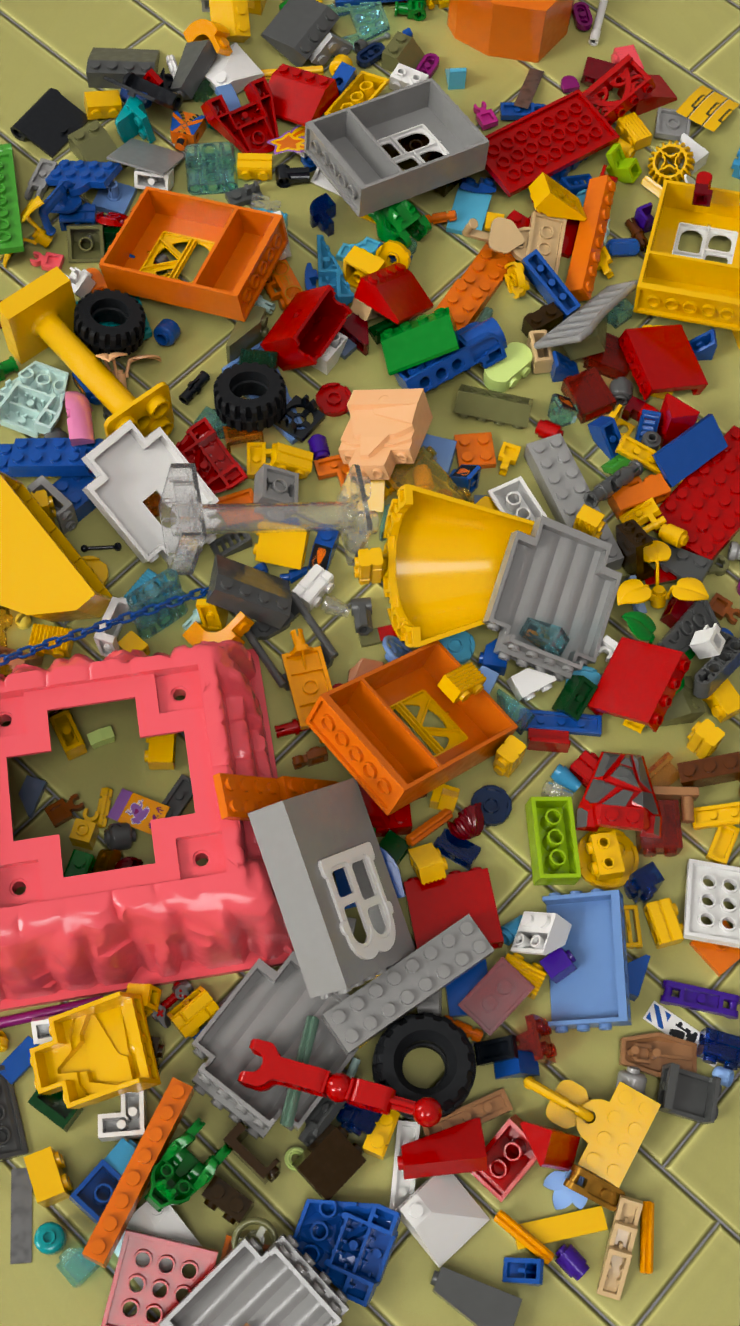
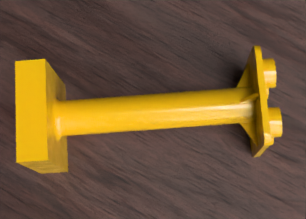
M57 266L0 302V323L11 354L23 364L50 347L112 414L104 422L106 438L129 420L133 422L144 437L158 427H161L167 436L172 432L174 416L169 386L165 382H160L138 398H135L73 332L76 302L71 280Z

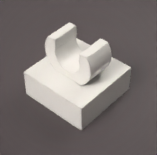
M606 635L602 640L598 656L602 652L606 653L608 656L605 661L609 662L618 642Z

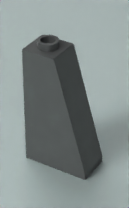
M209 40L188 42L185 45L170 88L173 92L181 94L183 100H192L217 56Z
M441 1267L439 1271H434L430 1283L434 1286L432 1292L474 1326H514L522 1302L521 1298L445 1267Z

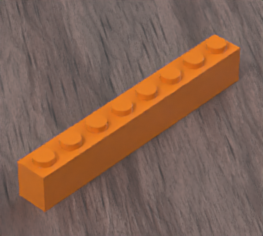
M608 174L591 178L588 183L583 205L587 219L579 222L565 283L578 302L590 300L594 290V281L597 276L598 263L600 262V254L616 190V184Z
M172 1077L82 1252L84 1258L106 1269L150 1182L153 1167L162 1158L194 1095L193 1086Z

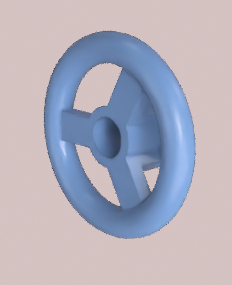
M388 635L382 640V645L386 652L384 656L388 662L412 652L410 647L406 646L405 642L400 641L398 637Z

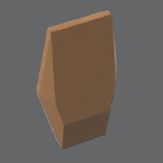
M660 1032L620 1039L619 1065L638 1067L641 1069L640 1072L654 1077H661L663 1065L669 1063L678 1064L680 1069L697 1073L696 1043Z

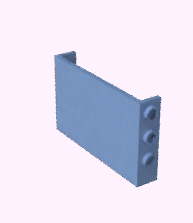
M592 889L591 892L587 893L571 891L570 894L561 895V893L555 892L550 893L549 896H543L542 901L546 904L547 913H557L572 924L566 944L562 948L565 951L570 950L576 959L573 963L577 967L574 972L557 984L550 978L552 1021L548 1022V1026L555 1030V1033H567L568 1029L588 1032L590 1028L599 1027V1030H612V1026L632 1025L624 902L620 890L604 891L603 889Z

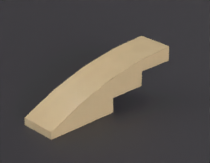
M620 1194L602 1264L597 1294L620 1301L632 1258V1249L638 1231L637 1226L643 1208V1201Z

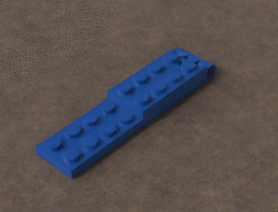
M16 438L14 444H0V471L11 477H40L41 475L44 477H96L81 458L104 439H95V443L72 446L69 438Z

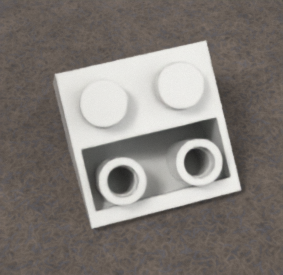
M524 911L510 951L513 953L547 955L566 944L572 924L557 913Z

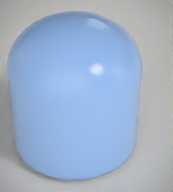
M717 1066L713 1069L711 1076L712 1078H721L720 1085L730 1087L734 1079V1071Z

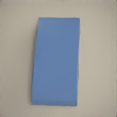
M231 83L215 88L217 96L222 94L229 111L241 107Z

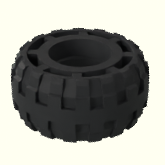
M427 1012L409 1014L393 1022L381 1035L373 1054L374 1083L396 1090L395 1096L416 1102L423 1097L436 1099L441 1104L442 1117H446L463 1104L473 1087L476 1076L475 1052L466 1033L452 1023V1020ZM428 1048L438 1053L443 1059L445 1066L444 1076L436 1086L427 1089L418 1088L406 1080L402 1066L404 1058L411 1050ZM399 1112L405 1118L414 1120L413 1115Z

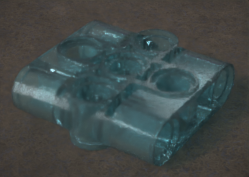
M231 142L189 144L185 147L187 190L190 194H221L238 188L235 149Z
M173 569L164 570L128 594L126 598L129 607L128 612L141 610L144 606L153 603L165 602L166 599L173 596L185 595L186 593L182 589L177 571ZM177 599L171 600V605L178 603ZM185 601L182 605L173 608L167 607L161 609L156 614L150 616L143 615L136 618L134 624L139 636L148 639L168 627L187 613V603ZM155 606L147 608V613L155 611Z

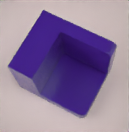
M651 202L636 208L634 216L637 224L645 233L652 230L654 217L651 215L653 207Z

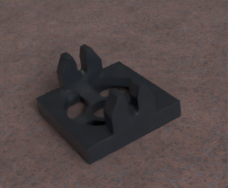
M307 394L303 398L295 395L286 405L284 415L275 425L303 443L325 419V414L317 409V403L314 399L309 401ZM296 407L304 408L302 413H294L291 409ZM309 413H312L313 416L312 424L307 422L306 417ZM300 416L304 418V422L297 424L294 422V419ZM297 427H305V429L299 430Z

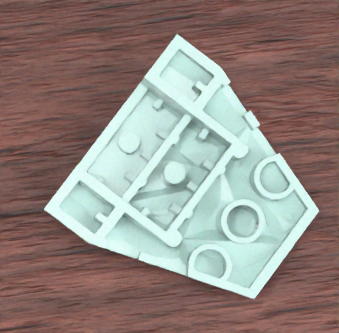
M34 361L18 372L16 379L5 381V386L0 389V425L34 438L40 434L51 432L60 420L69 373Z

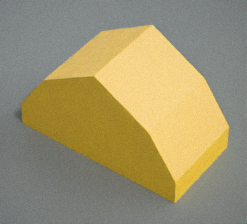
M0 471V605L50 622L100 618L105 614L112 599V594L24 484Z

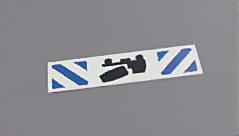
M655 1001L643 1017L644 1020L664 1034L696 1043L697 1056L712 1067L716 1066L725 1051L720 1045Z

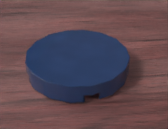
M486 785L474 793L471 799V806L475 803H482L481 809L484 816V825L497 826L503 824L509 818L512 810V800L503 788L496 785Z

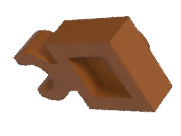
M716 593L709 602L715 616L720 620L725 616L730 624L736 625L738 620L733 615L740 618V609L731 608L733 602Z
M316 746L309 749L305 755L292 757L294 769L297 770L306 765L310 767L328 761L326 746L321 748Z
M78 794L72 795L66 803L62 798L44 808L55 828L74 818L71 812H78L85 808L83 802L79 805L74 804L76 800L80 799Z

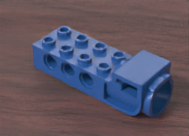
M490 317L483 322H473L457 331L458 350L394 374L398 385L402 389L423 388L424 392L437 388L441 383L453 379L459 373L469 370L477 363L486 369L507 357L505 352L507 342L501 327L494 318Z

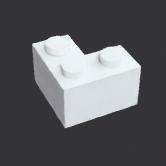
M146 1090L138 1093L127 1092L122 1094L121 1112L98 1114V1138L101 1142L119 1141L122 1138L125 1140L142 1138L147 1128Z

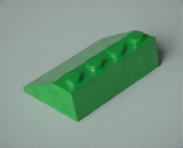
M449 307L439 308L429 315H421L411 322H403L399 327L394 329L388 328L380 334L381 345L390 376L459 349L457 326Z

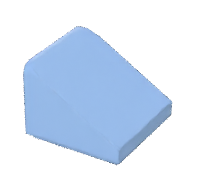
M481 665L479 671L486 677L483 689L490 694L498 681L499 673Z

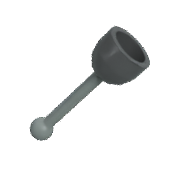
M386 32L383 36L368 42L364 39L355 41V51L358 53L371 43L389 39L390 33Z

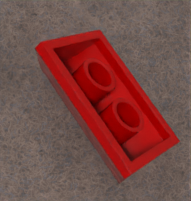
M669 393L665 395L660 410L661 418L656 432L661 437L660 448H663L691 426L695 425L700 414L698 410Z
M525 1121L520 1123L540 1167L563 1171L571 1169L580 1141L579 1136Z

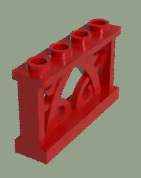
M628 54L587 88L583 94L598 111L602 109V116L612 125L619 117L624 116L627 111L650 94L656 86L653 78ZM634 70L637 75L631 77L630 73ZM638 79L644 80L641 84L640 82H633ZM625 86L622 99L607 101L609 91L613 87L621 88Z

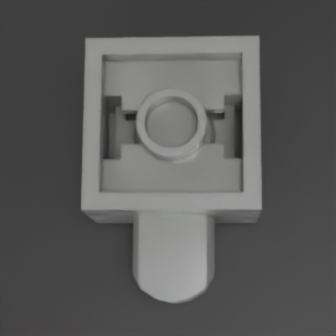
M263 464L255 474L253 508L264 510L265 520H268L269 523L280 525L284 520V516L289 517L298 507L299 473Z

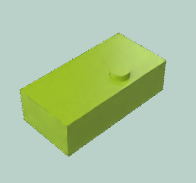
M572 796L530 797L525 804L533 885H575L581 878Z

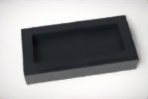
M516 1035L474 1043L477 1066L519 1058Z

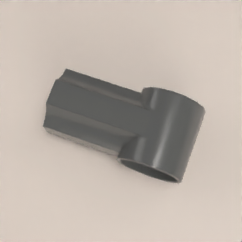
M371 597L351 599V613L354 616L356 633H359L361 636L368 635L370 632H373Z

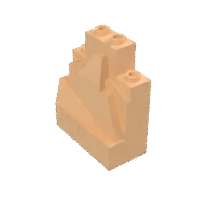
M424 389L353 390L347 403L351 418L341 437V445L338 449L343 464H349L348 466L354 480H390L396 464H414L433 419Z

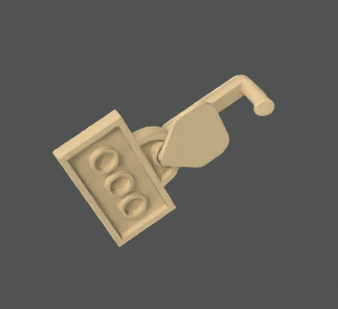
M533 211L529 227L518 229L512 220L497 217L492 221L490 233L477 230L478 221L475 218H471L464 227L462 235L488 242L490 249L502 254L511 252L515 259L520 262L537 249L558 275L567 219L548 217L544 213ZM524 274L525 280H527V281L530 282V280H529V279L526 277V275Z

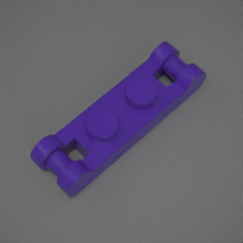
M663 980L662 988L664 992L660 998L661 1004L697 1010L733 1020L738 1019L737 1005L740 1004V996ZM673 990L679 991L678 997L672 996ZM724 1001L729 1003L728 1008H723Z

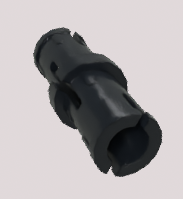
M200 371L198 376L193 381H190L187 385L188 387L179 395V400L183 404L188 405L193 397L201 392V388L207 381L210 380L209 374L205 371Z

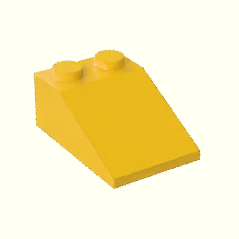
M544 172L528 187L531 194L530 197L534 202V208L538 213H544L548 217L579 221L587 219L580 199Z

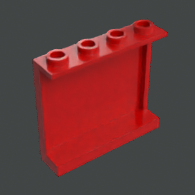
M681 324L625 329L618 339L619 346L625 355L644 401L653 393L691 390L693 395H700L708 385Z
M621 637L597 685L598 688L587 706L595 715L609 714L647 725L653 732H657L659 726L663 723L667 709L672 704L676 691L681 686L685 673L689 670L691 661L682 651Z
M474 867L466 872L452 871L446 875L445 879L434 880L433 883L429 882V884L426 883L425 885L420 882L418 877L410 878L403 883L416 950L468 914L493 949L502 948L504 939L488 868Z

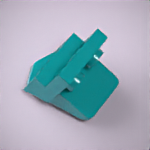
M129 96L115 119L116 129L121 141L126 143L139 134L143 140L146 139L149 143H153L156 138L143 102L136 96L135 98Z

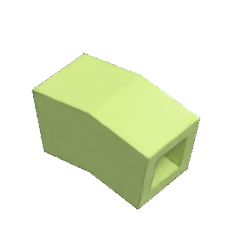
M111 726L100 728L87 734L90 745L94 749L115 741V735Z

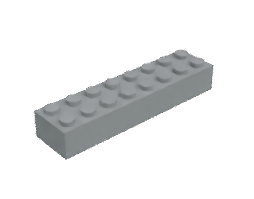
M559 433L526 444L524 458L555 521L573 528L576 515L583 504H585L584 494L590 491L563 436ZM598 506L594 508L597 511L601 512ZM606 523L600 540L612 544L606 567L618 570L621 569L624 556Z
M468 914L389 968L387 972L382 973L325 1012L321 1019L346 1056H348L388 1028L393 1022L401 1019L488 958L495 950Z

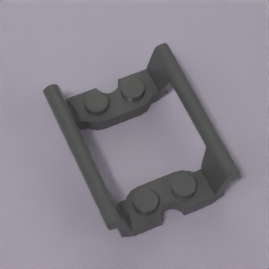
M296 593L291 594L290 617L281 629L257 621L244 634L280 688L284 687L286 691L290 690L286 673L282 675L258 640L270 639L290 627L291 622L301 613L321 642V649L327 669L333 665L334 658L338 656L337 651Z

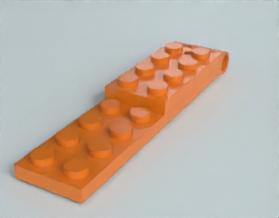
M487 242L463 276L455 281L435 310L449 307L457 326V331L473 323L503 282L504 274H507V269H504L505 265L513 261L517 262L518 260L515 259L511 252L502 254L491 250Z
M227 773L213 775L221 819L250 821L247 813L282 800L339 783L337 781L290 776L267 778Z

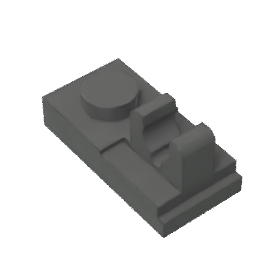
M256 180L253 184H245L242 188L240 187L225 193L228 204L245 206L264 199Z

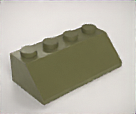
M461 384L457 394L454 413H458V416L464 418L474 416L479 421L485 422L488 419L493 420L498 425H505L507 423L512 424L513 428L523 429V427L527 428L533 399Z

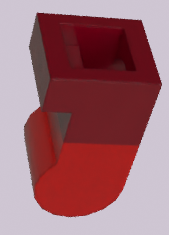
M702 171L697 174L692 205L710 207L713 190H710L713 178L711 173Z
M632 396L625 406L621 418L626 421L632 418L639 422L643 409L659 411L648 403Z

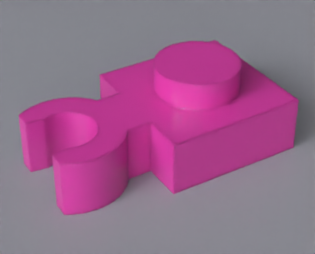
M484 101L481 104L482 108L474 104L473 111L482 130L498 126L499 120L492 109H486L487 105Z

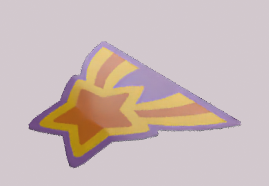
M298 125L280 137L267 141V143L275 146L274 155L286 151L304 152L305 126Z

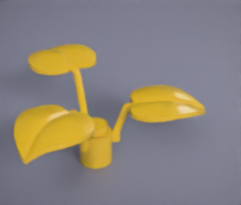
M37 195L29 201L20 214L21 223H24L26 220L35 228L32 233L34 239L31 240L23 237V241L32 243L35 246L38 243L47 248L53 240V236H48L46 231L40 228L30 217L34 210L44 204L41 197ZM13 253L4 254L3 266L6 269L7 262Z
M653 540V544L643 548L644 562H655L656 586L651 590L649 585H643L641 580L629 579L624 581L617 591L618 606L623 604H640L650 600V605L653 608L661 609L665 607L666 599H670L671 593L675 598L684 601L709 600V595L703 583L696 578H681L677 581V585L671 586L668 592L663 586L659 585V561H668L671 557V549L666 543Z

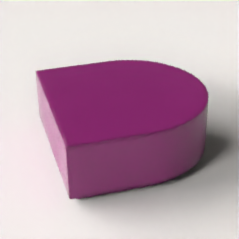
M567 75L562 78L560 86L563 94L580 89L578 80L574 76Z

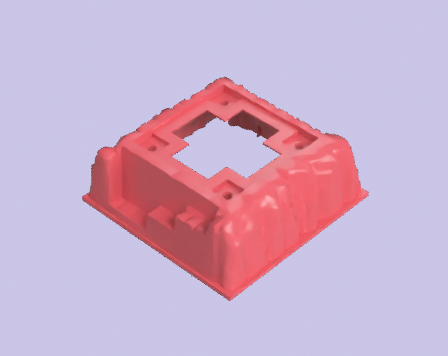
M224 640L220 643L201 641L200 644H195L191 648L186 645L174 647L170 655L156 652L154 655L148 656L143 651L133 649L131 652L115 650L105 657L103 661L96 662L90 657L78 653L74 654L70 659H55L47 670L28 664L17 665L7 677L0 674V1012L111 994L119 991L124 992L127 990L128 983L160 986L177 981L183 982L185 979L191 981L249 971L259 958L270 967L282 966L292 951H294L251 822L221 819L213 775L218 773L278 778L259 656L254 649H246L238 641ZM178 696H185L181 701L175 700ZM135 699L140 739L184 732L195 813L150 820L155 863L64 877L59 834L14 841L7 758L52 752L48 711ZM11 721L8 726H2L4 722ZM205 858L208 860V863L204 866L196 864L199 859ZM26 887L23 894H15L18 888Z

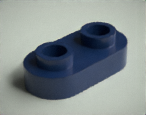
M380 42L371 43L357 53L356 63L363 68L373 65L382 58L385 46Z

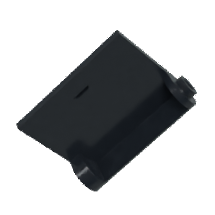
M132 72L124 75L123 83L107 76L103 78L129 90L127 95L133 98L137 94L173 111L179 110L183 102L181 94L171 92L136 76Z
M49 88L10 130L16 139L24 141L27 138L53 158L69 142L67 135L82 128L89 120L83 111L61 95L57 89Z

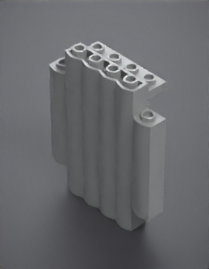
M543 515L535 519L531 535L518 530L511 533L482 622L488 625L487 628L490 630L499 631L500 629L493 651L498 654L499 659L505 661L512 659L516 661L517 666L523 668L530 666L536 671L555 676L556 681L559 682L571 679L573 672L582 670L583 666L596 663L623 575L606 567L612 544ZM529 621L552 634L544 650L522 636Z
M292 951L278 971H275L259 958L192 1042V1047L194 1048L192 1052L202 1060L205 1057L208 1059L206 1063L200 1066L198 1073L192 1079V1082L195 1084L194 1090L202 1096L205 1093L212 1098L211 1103L219 1110L225 1108L229 1111L230 1115L228 1117L236 1124L239 1122L245 1124L248 1127L247 1132L255 1139L261 1137L263 1139L282 1115L288 1088L276 1085L267 1091L258 1092L242 1086L237 1081L240 1072H254L262 1065L263 1058L255 1055L249 1048L251 1040L260 1039L271 1042L275 1045L281 1057L296 1061L306 1018L308 1015L318 1017L319 1024L309 1065L331 1071L332 1074L341 1073L358 1049L346 1056L321 1018L325 1012L350 995L348 993L339 995L336 992L333 993V996L322 1000L320 996L310 998L294 951ZM301 1092L293 1126L286 1128L290 1131L293 1129L298 1131L323 1097Z
M283 1233L263 1254L260 1252L262 1247L256 1239L252 1237L249 1240L245 1236L161 1320L159 1325L243 1326L247 1322L250 1326H338L342 1322V1316L349 1310V1306L346 1303L349 1299L340 1289L335 1291L331 1287L332 1280L323 1270L319 1273L313 1267L316 1262L307 1252L303 1255L297 1249L299 1243L292 1235L289 1234L286 1237Z

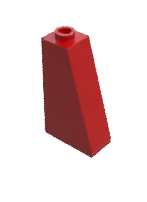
M480 1117L402 1145L401 1156H397L398 1170H403L404 1179L486 1171L487 1154Z

